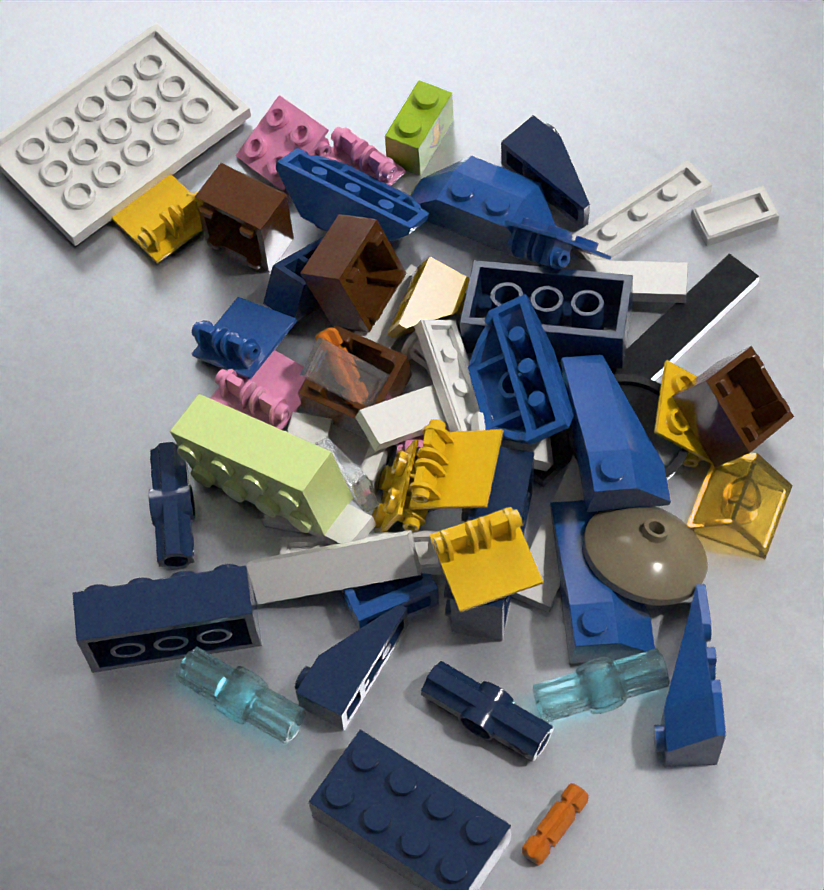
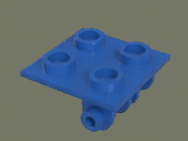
M524 217L521 224L508 220L504 222V224L514 227L512 236L507 241V249L516 258L526 259L527 261L546 265L553 269H561L569 264L571 249L608 260L612 257L597 251L599 243L580 236H576L575 241H573L572 232L549 224L547 231H544L545 224Z
M237 297L215 325L207 320L196 322L193 325L191 333L195 337L198 346L191 354L193 357L225 370L233 369L238 375L251 380L295 325L297 319Z

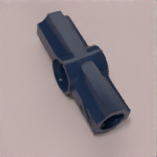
M165 442L159 443L157 447L150 450L153 489H149L148 493L152 524L155 526L159 567L175 570L186 568L187 565L195 562L192 522L196 520L193 490L191 484L189 485L188 462L177 452L179 448L177 444Z
M443 661L434 665L421 689L423 697L459 717L460 723L476 736L485 740L494 738L533 762L540 756L553 732L552 725L516 705L511 695L499 686L488 681H483L480 684Z

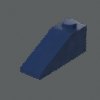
M531 116L501 141V164L512 172L540 182L547 202L582 229L589 224L590 203L563 140L552 125L544 124L536 116Z
M324 236L272 266L263 304L275 311L294 317L297 321L320 306L300 273Z
M401 604L395 606L318 655L311 668L309 666L304 667L295 683L299 707L345 731L409 625L407 607Z

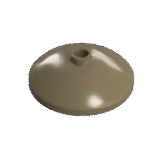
M659 507L598 511L590 519L585 529L582 547L589 567L598 579L611 588V590L633 601L649 605L680 603L692 597L697 584H702L706 577L708 568L707 556L698 537L681 519Z

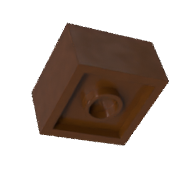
M223 163L219 164L195 195L207 245L216 250L222 248L246 260L247 265L255 270L262 268L270 272L272 266L276 264L294 239L287 194Z
M339 214L300 274L332 326L337 325L342 328L370 332L396 289L405 278L406 271L377 219Z
M335 325L334 328L338 330L343 341L340 345L343 348L346 347L359 374L357 380L363 382L368 393L367 398L361 402L355 401L353 405L345 402L340 392L342 386L336 384L324 359L326 354L324 350L319 353L298 391V396L305 412L314 416L332 419L334 425L368 439L355 417L361 409L402 395L412 376L408 356Z
M752 346L716 362L672 396L714 467L751 453L794 417L789 405L780 394L765 369L762 360Z

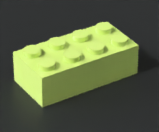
M201 394L196 396L170 430L172 437L179 447L177 452L188 462L192 469L190 474L197 482L206 487H211L213 484L223 489L229 497L238 502H243L245 499L255 504L260 511L270 517H275L276 515L284 517L302 532L308 533L312 530L322 536L325 535L347 504L353 499L331 451Z

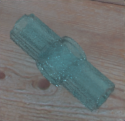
M198 647L189 651L180 663V668L176 675L178 682L212 701L213 705L229 719L239 724L248 722L285 745L291 739H294L299 732L306 716L305 709L269 689L268 684L251 670L242 666H237L235 669Z
M656 648L612 661L609 657L590 660L580 665L574 673L533 684L532 690L539 715L543 721L548 723L585 711H590L591 714H602L615 710L622 706L629 698L669 687L670 680L663 655Z

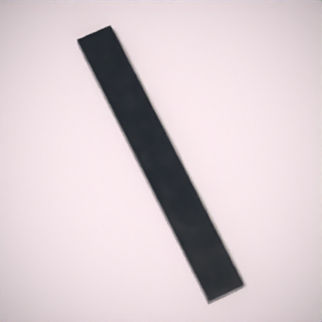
M729 253L687 292L686 303H675L626 349L623 369L609 367L613 375L633 374L647 377L654 381L663 374L665 361L668 360L672 363L677 361L758 284L759 275ZM566 429L550 436L553 465L547 471L534 469V480L542 487L572 459L573 454L568 444Z

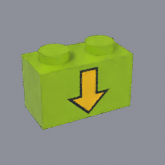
M418 80L385 134L386 157L393 159L396 164L405 170L421 176L454 120L453 92Z

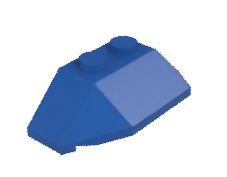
M296 148L277 161L276 170L300 217L313 223L320 230L328 231L339 214L377 219L389 242L409 235L428 219L429 213L422 209L420 204L410 195L345 163L323 156L309 155L307 151Z
M469 156L422 178L411 194V197L420 204L421 208L429 213L428 222L508 255L511 254L507 249V241L512 236L514 227L504 224L505 220L521 224L523 217L545 224L544 231H547L549 224L555 226L540 182L474 156ZM518 258V259H521V260H523V261H525V262L530 263V261H527L526 259Z
M523 294L489 310L484 322L486 326L478 338L468 365L478 407L484 415L485 430L502 429L503 440L532 445L569 428L574 416L572 405L554 349L527 295Z

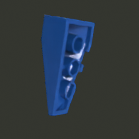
M603 355L562 358L561 367L564 383L574 412L571 425L586 512L670 505L671 499L664 463Z
M584 500L550 502L569 664L655 658L656 651L651 617L646 605L628 599L611 590V588L598 579L585 559L582 547L583 535L590 519L598 511L586 512Z
M697 584L665 702L661 724L654 725L655 752H663L664 766L717 765L726 738L720 680H715L716 650L715 647H707V642H711L712 624L706 584Z

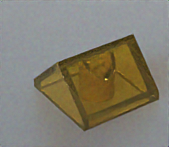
M758 453L744 455L718 467H714L711 464L687 525L695 535L766 559L793 485Z

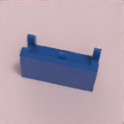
M428 573L374 583L355 591L353 588L343 589V598L358 630L399 604L407 607L408 617L439 605L438 587L431 574Z

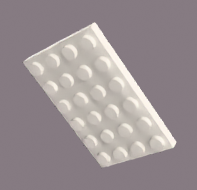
M155 23L0 133V171L76 246L112 220V216L165 177L176 173L251 117L250 107L158 23Z

